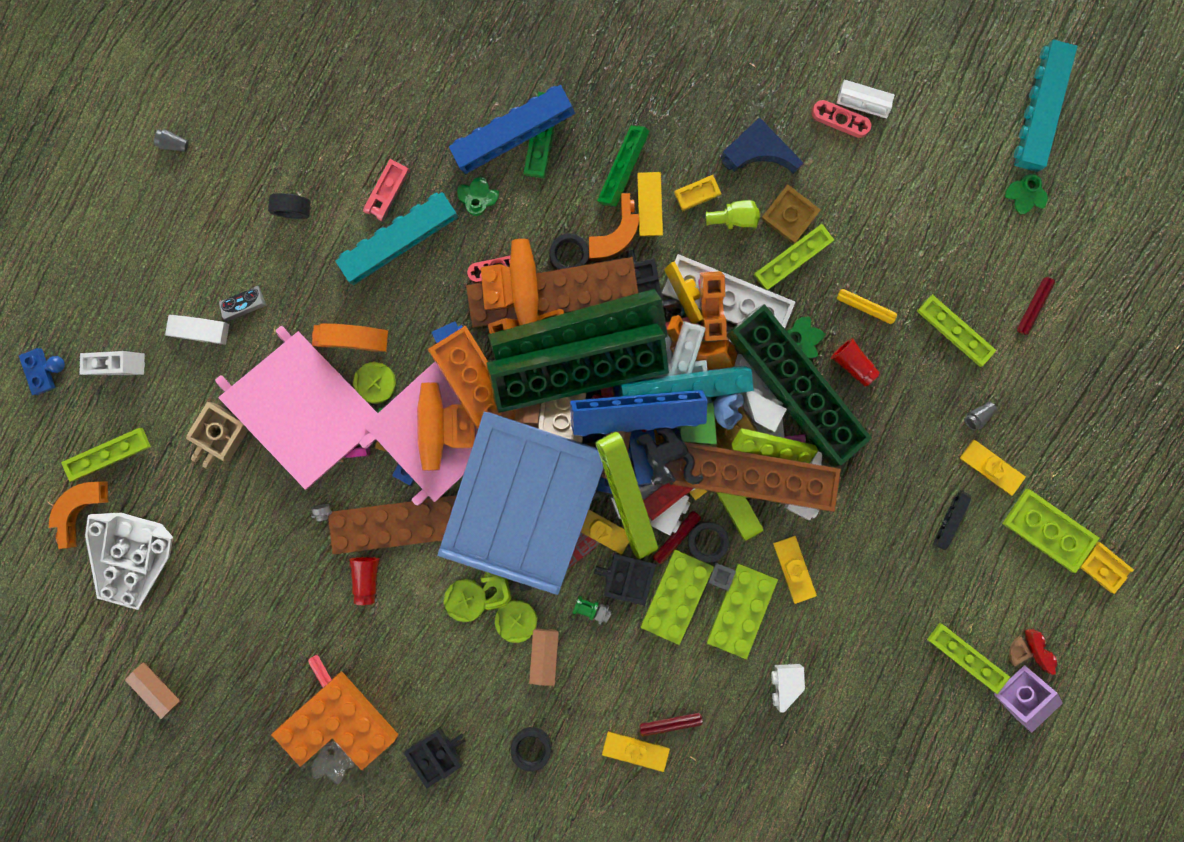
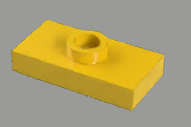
M711 175L675 190L674 194L683 212L720 196L721 191L714 176Z

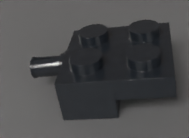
M634 250L626 251L627 258L632 256L634 260L638 292L641 293L655 289L662 301H664L655 259L637 262Z
M614 553L613 561L609 568L596 565L594 574L606 577L604 596L645 606L656 564Z
M441 727L404 750L405 757L426 789L462 767L464 762L456 750V747L466 742L462 733L453 740H450Z

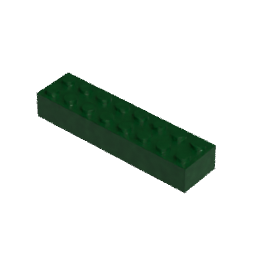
M652 289L488 334L494 359L499 360L657 323L665 334V338L668 337L662 299L656 290Z
M765 304L757 307L727 332L729 340L774 396L783 403V407L787 409V412L812 443L816 445L817 449L831 466H842L872 439Z
M658 323L486 362L498 413L669 373L665 334Z

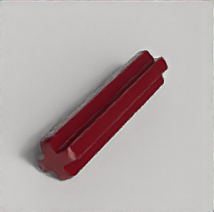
M1050 277L1043 278L1017 327V332L1023 335L1029 334L1055 285L1054 279Z
M692 511L681 523L676 533L669 537L653 558L659 564H663L701 520V516Z
M695 713L642 723L639 725L641 736H648L701 726L703 721L701 714Z

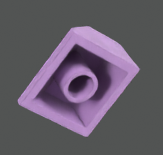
M1025 665L1007 681L998 694L994 693L995 697L1031 733L1063 704L1058 693Z

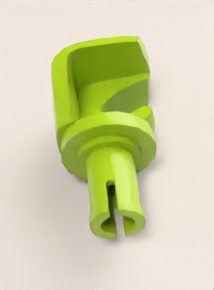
M752 200L726 204L724 211L706 212L707 226L725 223L728 229H733V225L739 227H753V230H756L760 221V211L755 201Z
M485 572L486 574L480 578L481 582H487L483 587V591L488 590L492 586L497 589L495 594L485 601V609L492 610L504 607L511 600L508 579Z

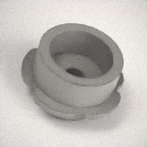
M329 504L313 507L311 517H316L317 521L327 520L328 515L332 514Z
M599 604L593 618L598 621V624L608 621L612 612L609 610V605Z

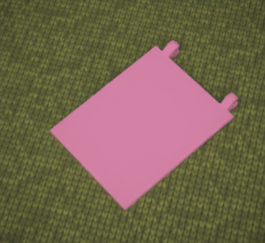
M280 326L276 329V333L285 343L233 386L223 376H219L215 381L224 391L218 398L293 478L307 490L354 449L363 437L370 433L365 428V425L378 413L299 331L291 336L283 326Z
M436 362L431 364L365 425V428L370 433L359 441L363 448H368L377 439L422 488L412 498L415 505H420L428 496L435 502L464 475L472 448H451L444 444L440 470L422 471L417 443V406L421 383H439L443 409L452 404H462ZM475 426V438H476L478 429H477V427Z

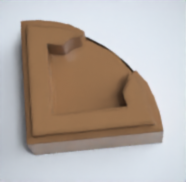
M1020 636L1012 642L1009 649V659L1012 666H1017L1033 656Z

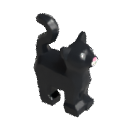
M677 427L657 428L658 435H662L665 441L659 445H656L647 433L638 437L636 443L638 446L644 447L647 462L653 469V476L651 478L653 485L663 486L668 483L673 485L676 479L673 473L666 467V464L679 459L686 461L683 474L688 483L694 485L703 481V475H692L695 460L682 441L681 433Z

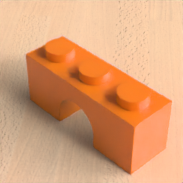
M721 271L700 273L701 315L703 317L701 326L706 328L703 335L705 341L727 340L726 318L723 310L725 275Z

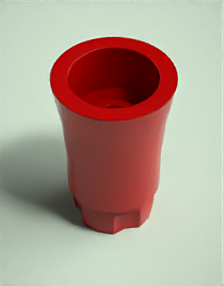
M853 338L841 345L831 356L833 361L842 366L856 381L859 380L864 387L871 384L879 376V371L862 352Z
M355 557L349 559L354 604H374L379 558Z

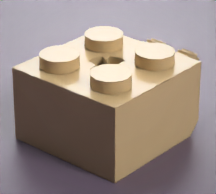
M207 402L186 437L187 440L197 445L191 460L196 463L206 450L209 454L202 465L205 469L210 468L216 457L222 461H230L248 429L233 413L216 403ZM218 428H220V429H221V433H220V435L217 436V434H219V433L216 432V431H217Z

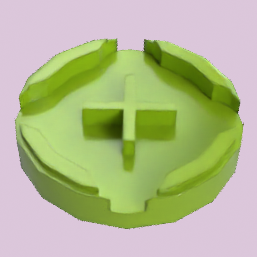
M370 362L357 370L354 375L353 386L367 403L379 404L387 401L393 395L396 379L392 370L383 363Z
M462 579L456 581L445 592L444 605L447 613L456 621L469 622L475 620L485 609L486 593L483 591L482 586L474 580Z
M514 599L504 607L499 608L495 615V627L498 634L506 641L520 643L533 635V630L537 627V615L529 603Z

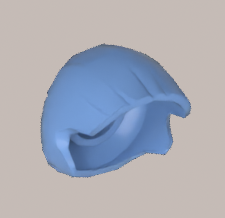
M735 393L716 397L713 404L717 422L726 429H733L734 425L742 419V414L738 412V408L744 404L743 395Z

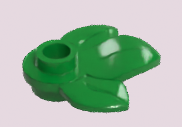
M1028 174L1021 181L1011 183L1005 192V198L1015 200V209L1020 215L1029 212L1034 205L1044 209L1048 201L1047 193L1042 189V180L1035 174ZM1028 182L1033 184V188L1028 187Z
M482 176L475 178L470 186L460 184L457 189L459 201L466 204L467 211L474 216L482 215L486 208L494 205L499 198V191L489 190L488 182ZM474 203H480L478 206H473Z
M801 317L795 321L793 328L787 330L790 336L794 335L797 337L796 344L808 358H815L818 356V352L814 345L818 344L825 337V333L818 328L811 327V317Z

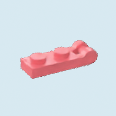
M390 159L365 204L363 212L369 215L373 214L376 216V219L383 222L410 171L409 168ZM377 201L383 203L380 208L375 206Z

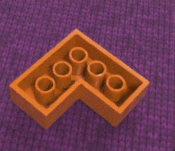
M341 671L271 735L299 767L333 738L362 771L395 741L398 733Z

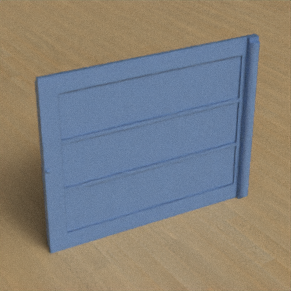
M484 412L437 556L558 595L603 471V465L597 448L490 412Z

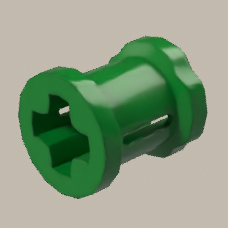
M579 595L572 614L578 613L589 617V620L593 621L599 603L589 602L582 599V596Z

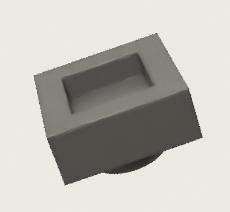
M715 562L708 583L729 591L736 571Z

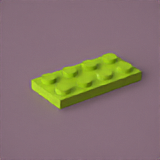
M1025 489L1002 523L1072 573L1078 571L1099 540L1098 536L1030 489Z
M675 549L640 628L680 645L714 566Z
M737 563L736 573L729 591L725 593L706 643L747 659L778 579Z

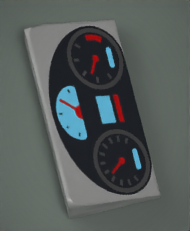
M259 286L219 302L221 314L225 321L233 320L267 306Z

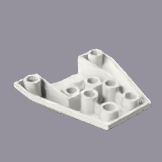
M124 513L88 515L85 538L97 599L138 610L170 557L173 537L160 523Z

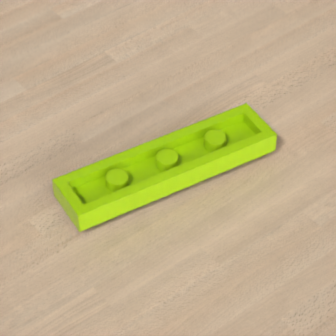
M820 224L754 273V276L765 290H769L831 244L834 239L824 225Z
M933 294L917 310L923 318L979 367L984 366L997 351Z
M137 428L61 463L69 482H74L144 451L151 446L143 428Z
M743 428L740 429L732 442L733 450L810 463L818 452L816 445Z
M942 623L938 624L927 639L996 694L1001 691L1010 679V676Z

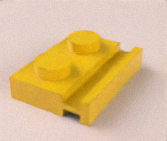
M1101 542L1095 544V547L1080 566L1083 571L1113 594L1126 581L1129 573L1134 571V569Z

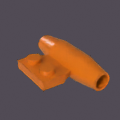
M515 239L511 242L510 267L501 264L481 267L484 309L508 308L513 303L519 326L537 321L539 298L536 266L529 239Z
M426 382L421 383L417 406L418 450L422 471L440 470L444 444L451 448H472L475 441V424L462 404H452L443 409L439 383Z

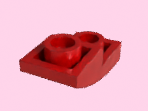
M1034 629L1025 630L1026 640L1035 661L1044 672L1055 675L1057 660L1052 652L1043 648L1045 647L1044 636L1041 632Z

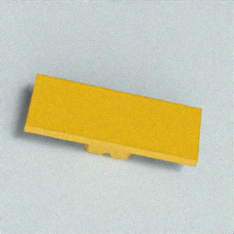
M661 172L637 173L639 236H663Z
M675 261L671 262L664 271L690 323L697 324L703 320L695 303L700 298V292L698 288H695L694 280L688 279L684 281Z
M974 439L960 457L961 460L1011 496L1014 495L1026 478V476Z
M588 510L581 533L622 555L629 543L625 529Z
M796 536L773 543L794 604L816 597L817 595Z
M608 731L602 755L664 772L670 748Z

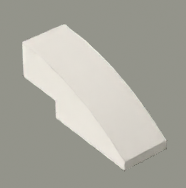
M169 315L165 335L226 345L229 324L208 319Z

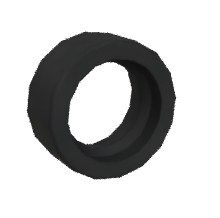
M274 193L269 196L268 212L279 217L307 219L310 216L311 201L298 195Z
M567 233L560 235L553 241L550 246L549 255L555 270L571 268L562 265L557 258L559 247L568 242L578 245L582 252L580 262L572 267L588 264L589 249L583 238L577 234Z
M704 521L695 525L690 531L688 547L697 559L703 562H715L726 554L729 548V537L722 526L714 522ZM712 529L719 534L721 545L715 553L704 554L698 550L696 538L701 531Z
M536 727L524 728L515 735L512 741L510 751L512 760L517 767L524 771L533 772L540 770L550 759L552 744L545 731ZM530 736L540 739L544 746V753L541 758L533 762L524 760L518 750L520 742Z

